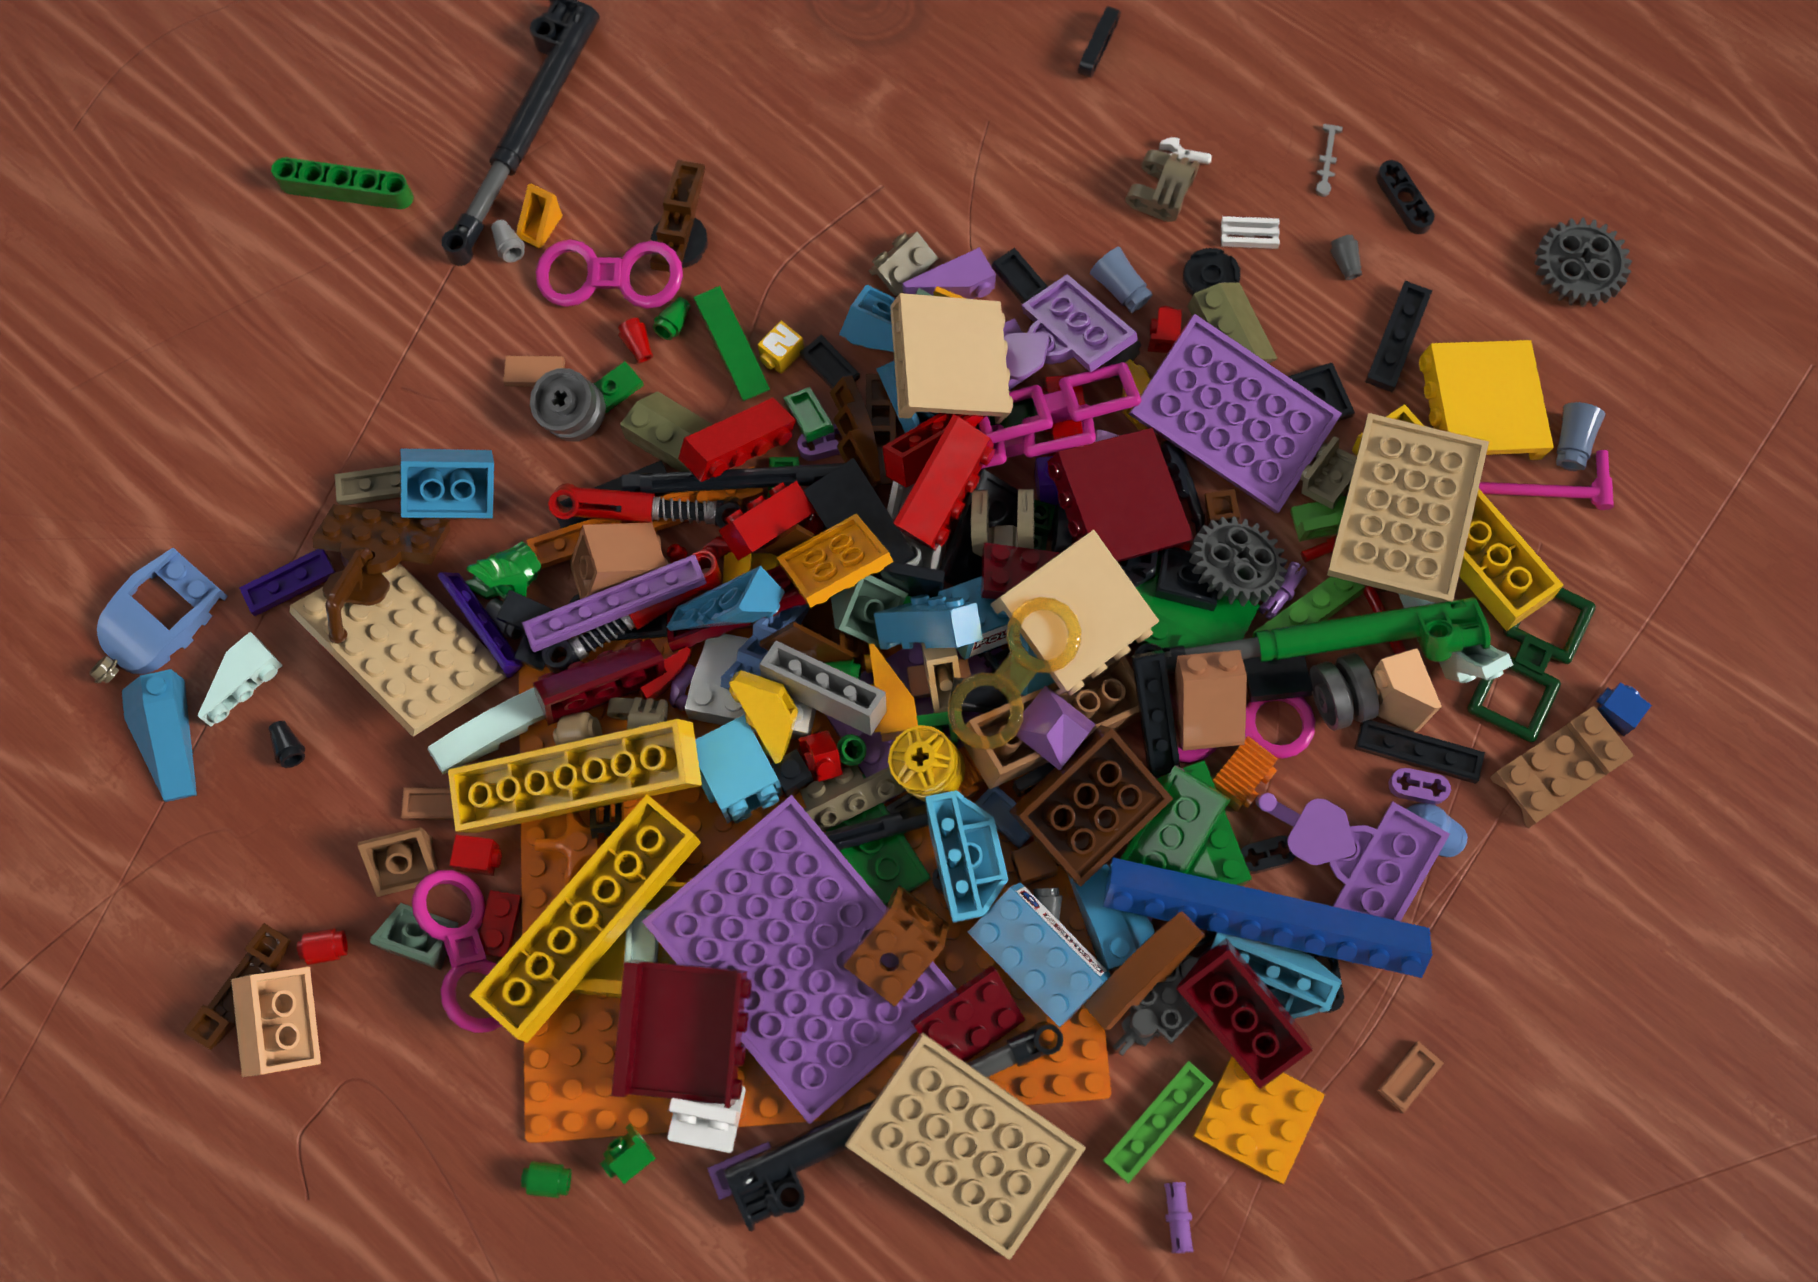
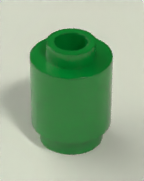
M531 1161L530 1166L523 1169L521 1188H526V1195L549 1198H559L560 1195L568 1196L572 1169L564 1168V1164Z

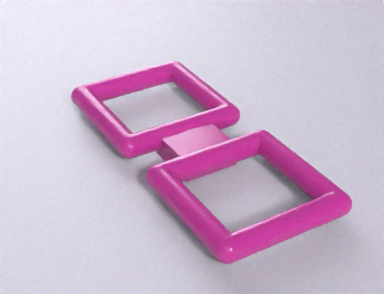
M1121 362L1095 369L1093 372L1086 371L1061 378L1059 381L1061 391L1046 395L1043 394L1042 388L1039 385L1010 391L1009 396L1012 397L1013 403L1030 398L1033 399L1039 417L1038 420L992 431L989 417L985 416L978 426L980 431L990 437L994 444L1048 430L1053 426V420L1070 416L1073 421L1078 422L1140 405L1141 396L1128 365ZM1119 375L1127 396L1080 408L1073 387Z
M1083 404V405H1079V406H1080V408H1084V407H1087V406H1090V405H1088V404ZM1036 415L1024 418L1022 424L1038 420L1039 417ZM1068 416L1057 420H1053V424L1071 420V417ZM1093 418L1081 421L1082 434L1035 444V434L1032 433L994 443L995 452L993 458L987 466L983 465L981 469L1004 464L1008 457L1021 454L1031 458L1092 444L1096 440ZM1000 424L991 426L992 431L1004 429Z

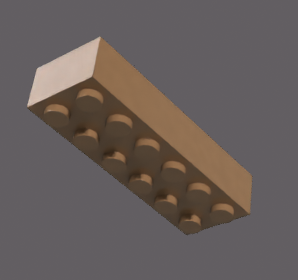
M1125 656L1116 661L1113 657L1105 662L1108 668L1094 678L1091 675L1084 678L1082 681L1085 685L1074 694L1069 696L1065 692L1059 695L1096 724L1087 737L1100 725L1113 728L1117 732L1140 721L1134 671ZM1056 683L1047 686L1054 692L1059 689ZM1043 688L969 720L959 734L960 740L989 789H993L1049 762L1009 731Z

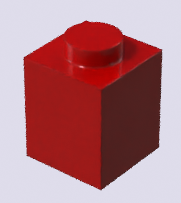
M456 834L450 866L458 872L494 876L495 868H499L501 864L502 850L499 849L500 845L493 839Z

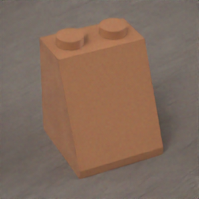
M652 523L583 525L570 561L580 599L669 564L668 560L663 557L661 539L659 535H656Z
M1240 650L1177 656L1171 703L1183 751L1245 744L1247 674Z

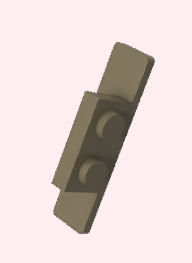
M855 765L842 767L843 775L810 783L807 787L801 789L800 793L807 807L804 810L824 832L902 793L904 788L892 776L889 767L864 779L858 766Z

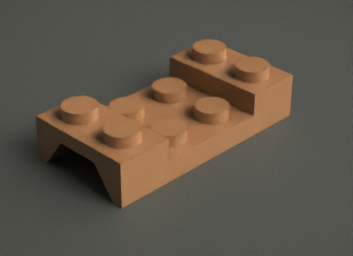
M1593 706L1535 747L1498 770L1490 779L1493 783L1505 788L1522 809L1524 823L1529 829L1634 755L1597 708Z

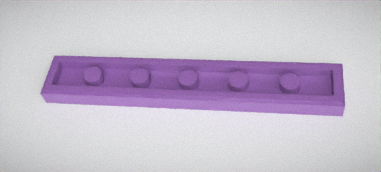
M695 554L524 621L522 624L532 651L537 652L707 583Z

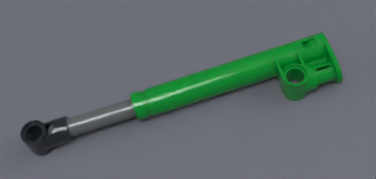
M1470 597L1453 600V602H1439L1275 628L1271 631H1256L1254 638L1184 648V645L1161 648L1156 644L1148 643L1139 646L1135 650V655L1163 650L1165 652L1168 675H1175L1177 656L1240 650L1243 660L1258 657L1260 662H1267L1273 659L1280 660L1417 638L1422 652L1427 659L1442 662L1448 660L1452 653L1460 652L1465 647L1480 645L1482 649H1489L1491 637L1488 623L1477 599Z

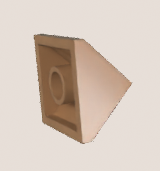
M422 827L358 842L357 846L377 897L415 888L425 876L438 871L432 836Z

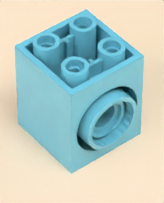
M745 715L695 739L702 782L701 787L710 803L717 802L727 823L732 821L734 823L742 822L751 816V811L761 806L763 809L771 807L779 801L778 797L783 795L780 782L751 726L748 725Z

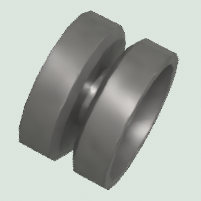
M557 368L545 373L536 382L530 397V408L536 421L552 434L565 441H581L589 438L600 428L605 418L606 404L603 394L581 373L570 368Z
M1351 653L1339 657L1335 665L1326 661L1311 667L1310 680L1314 701L1322 719L1331 730L1336 731L1349 727L1352 724L1353 718L1358 722L1376 718L1379 713L1378 694L1371 673L1358 654Z

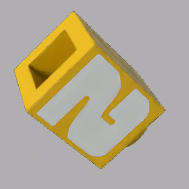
M780 321L758 343L760 361L768 369L772 370L774 368L782 374L800 356V351L804 349L803 337L783 321Z

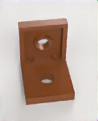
M899 885L891 894L885 914L845 961L843 967L895 1007L944 949L949 923ZM885 953H893L898 957L899 964L895 967H887L882 963L881 956Z

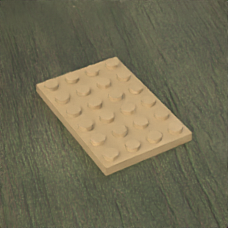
M1368 413L1327 575L1434 603L1453 602L1489 441Z
M400 563L395 568L382 573L390 583V589L383 601L370 606L345 603L341 610L343 628L347 631L348 635L342 643L335 644L329 640L325 608L327 598L323 595V587L291 604L289 613L413 737L507 678L489 650Z
M923 1032L845 1143L847 1148L1009 1260L1086 1149L1083 1144Z

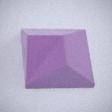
M1045 685L1009 731L1057 769L1061 770L1096 724Z

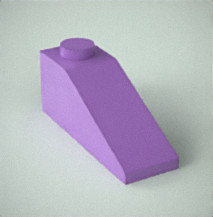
M979 247L904 282L903 293L916 294L918 288H921L933 295L935 287L938 286L967 299L981 298L995 289L996 274Z

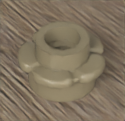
M104 656L91 669L89 675L95 679V683L103 681L107 684L119 671L116 668L118 661L116 659L112 661L109 657Z

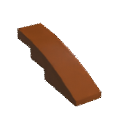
M1179 912L1138 948L1105 981L1084 1006L1104 1029H1112L1131 1006H1138L1158 982L1166 981L1205 934L1184 912Z

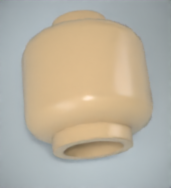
M588 712L562 716L557 723V728L553 731L556 745L602 736L600 721Z

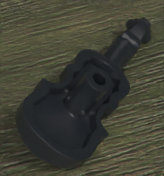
M1166 440L1161 443V451L1166 465L1169 466L1168 470L1178 495L1183 499H1187L1192 514L1191 521L1195 523L1197 534L1202 526L1205 525V514L1188 470L1185 453Z

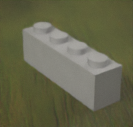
M778 641L774 642L759 664L761 677L784 684L791 698L870 736L887 712L886 692Z

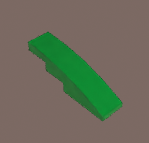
M718 286L694 296L693 299L717 351H719L742 401L744 402L769 391L770 388L721 287Z

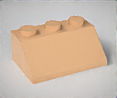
M1418 648L1381 659L1371 672L1379 701V713L1377 716L1408 731L1418 732L1442 707Z
M310 967L231 979L242 1077L321 1064Z

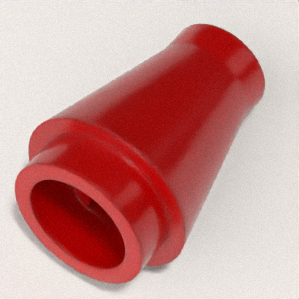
M639 318L628 319L618 326L620 332L618 336L634 355L638 363H644L653 357L645 324L640 322Z

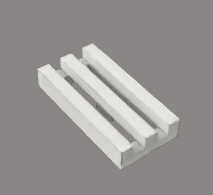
M1222 216L1221 247L1278 249L1280 244L1279 218ZM1227 235H1244V237H1227ZM1272 236V238H1247V237Z

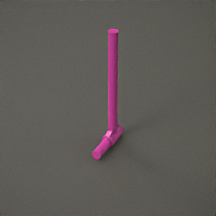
M1607 450L1596 451L1597 478L1590 487L1480 482L1479 489L1483 494L1591 499V503L1599 510H1609L1614 507L1613 485L1609 474Z

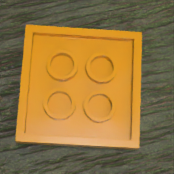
M857 513L776 557L781 568L810 608L826 602L831 596L844 589L853 587L858 581L882 571L885 566L893 563L889 551Z
M1231 1055L1192 1137L1283 1185L1325 1094L1285 1073H1282L1262 1089H1259Z

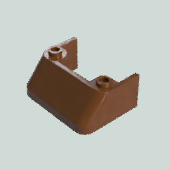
M795 524L766 543L764 550L778 557L816 536V534ZM831 597L822 604H817L811 608L809 606V611L803 620V626L793 621L760 641V647L768 651L774 642L778 641L821 662L855 660L863 652L862 640L835 628Z

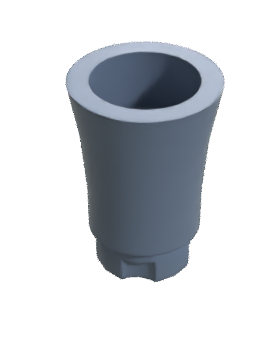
M1116 247L1105 254L1090 271V275L1106 287L1121 305L1126 306L1131 313L1143 307L1153 295L1146 287L1147 284L1132 267L1121 247Z
M1572 402L1563 406L1562 428L1556 458L1558 466L1570 471L1584 470L1586 468L1598 430L1606 416L1601 408L1580 402Z

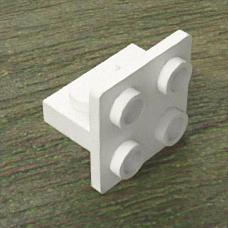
M742 1086L740 1100H736L735 1104L730 1108H724L725 1104L672 1098L669 1111L673 1115L668 1140L731 1153L744 1101L745 1087Z

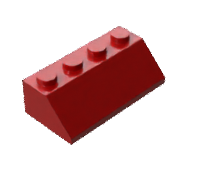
M953 414L893 524L904 535L936 551L939 545L943 546L950 535L948 528L954 518L958 519L964 510L965 503L963 501L967 493H972L979 483L980 476L978 474L982 466H987L993 458L995 449H993L994 444L991 438Z

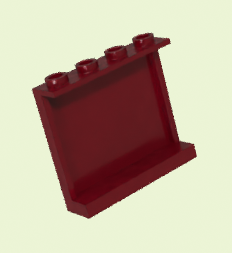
M1153 428L1061 450L1047 461L1048 474L1055 482L1059 504L1065 510L1069 521L1068 528L1070 534L1075 537L1076 541L1092 530H1095L1115 560L1121 562L1171 547L1182 548L1194 540Z
M641 960L624 962L611 1096L625 1098L628 1095L667 1099L676 1098L687 1101L725 1104L724 1108H730L735 1104L736 1100H740L742 1079H738V1068L743 1066L745 1060V1046H741L742 1032L746 1033L748 1027V1012H744L745 999H749L751 994V979H747V970Z

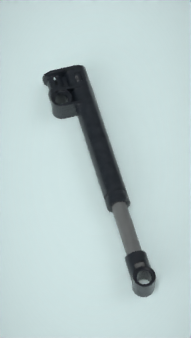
M549 0L550 6L546 13H542L540 17L535 18L531 22L530 31L535 47L539 52L547 56L496 146V150L491 155L489 162L492 166L468 210L459 216L453 229L446 232L442 237V246L452 264L463 266L472 260V248L484 228L482 224L508 175L512 176L516 173L519 163L522 162L600 19L598 12L590 5L578 0ZM461 246L459 249L453 250L455 247Z
M1039 1022L1032 1029L1006 1040L1007 1045L967 1064L985 1077H989L1015 1064L1021 1067L1046 1054H1055L1063 1045V1035L1059 1028L1050 1022ZM1048 1029L1054 1032L1053 1042L1049 1046H1041L1039 1044L1041 1032ZM875 1100L724 1169L731 1192L750 1232L755 1230V1224L771 1216L777 1218L785 1213H793L801 1209L805 1200V1191L798 1172L849 1149L845 1145L846 1141ZM793 1187L797 1189L799 1196L793 1202H786L780 1196L782 1190Z

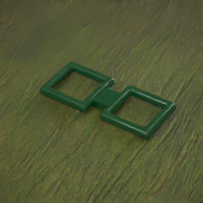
M1564 588L1560 589L1555 598L1580 609L1581 612L1563 650L1519 629L1518 627L1521 622L1508 631L1503 630L1507 637L1521 643L1515 657L1510 656L1513 665L1508 669L1546 687L1528 728L1482 706L1494 679H1480L1467 707L1470 714L1530 743L1536 741L1561 686L1559 679L1544 672L1550 658L1563 664H1570L1596 609V605L1592 601Z

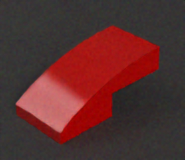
M688 646L664 659L665 674L640 688L641 695L645 700L648 698L655 700L671 687L672 681L691 659V651Z

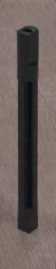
M845 463L728 469L720 476L711 477L703 482H700L691 471L623 474L622 489L623 491L670 493L776 487L782 482L789 486L795 481L800 486H810Z
M926 804L828 831L824 834L838 850H843L927 827L929 823Z

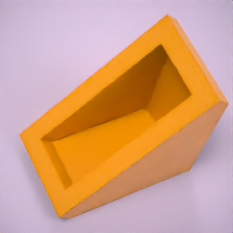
M531 183L528 184L516 231L521 240L538 248L543 247L563 216L556 195Z

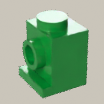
M631 1123L626 1126L628 1133L624 1137H617L608 1145L607 1150L603 1153L605 1159L600 1162L602 1168L611 1179L617 1175L623 1184L656 1159L650 1146Z

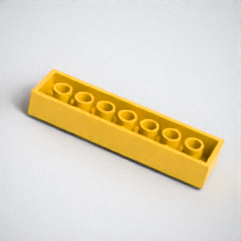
M1405 404L1386 416L1424 426ZM1363 432L1358 435L1352 449L1356 457ZM1478 489L1459 576L1502 627L1508 631L1554 599L1563 587V583L1483 492Z
M680 719L448 769L455 832L478 833L644 798L646 794L654 796L702 786L693 722Z
M646 794L470 994V997L513 1036L528 1043L701 843L700 840Z

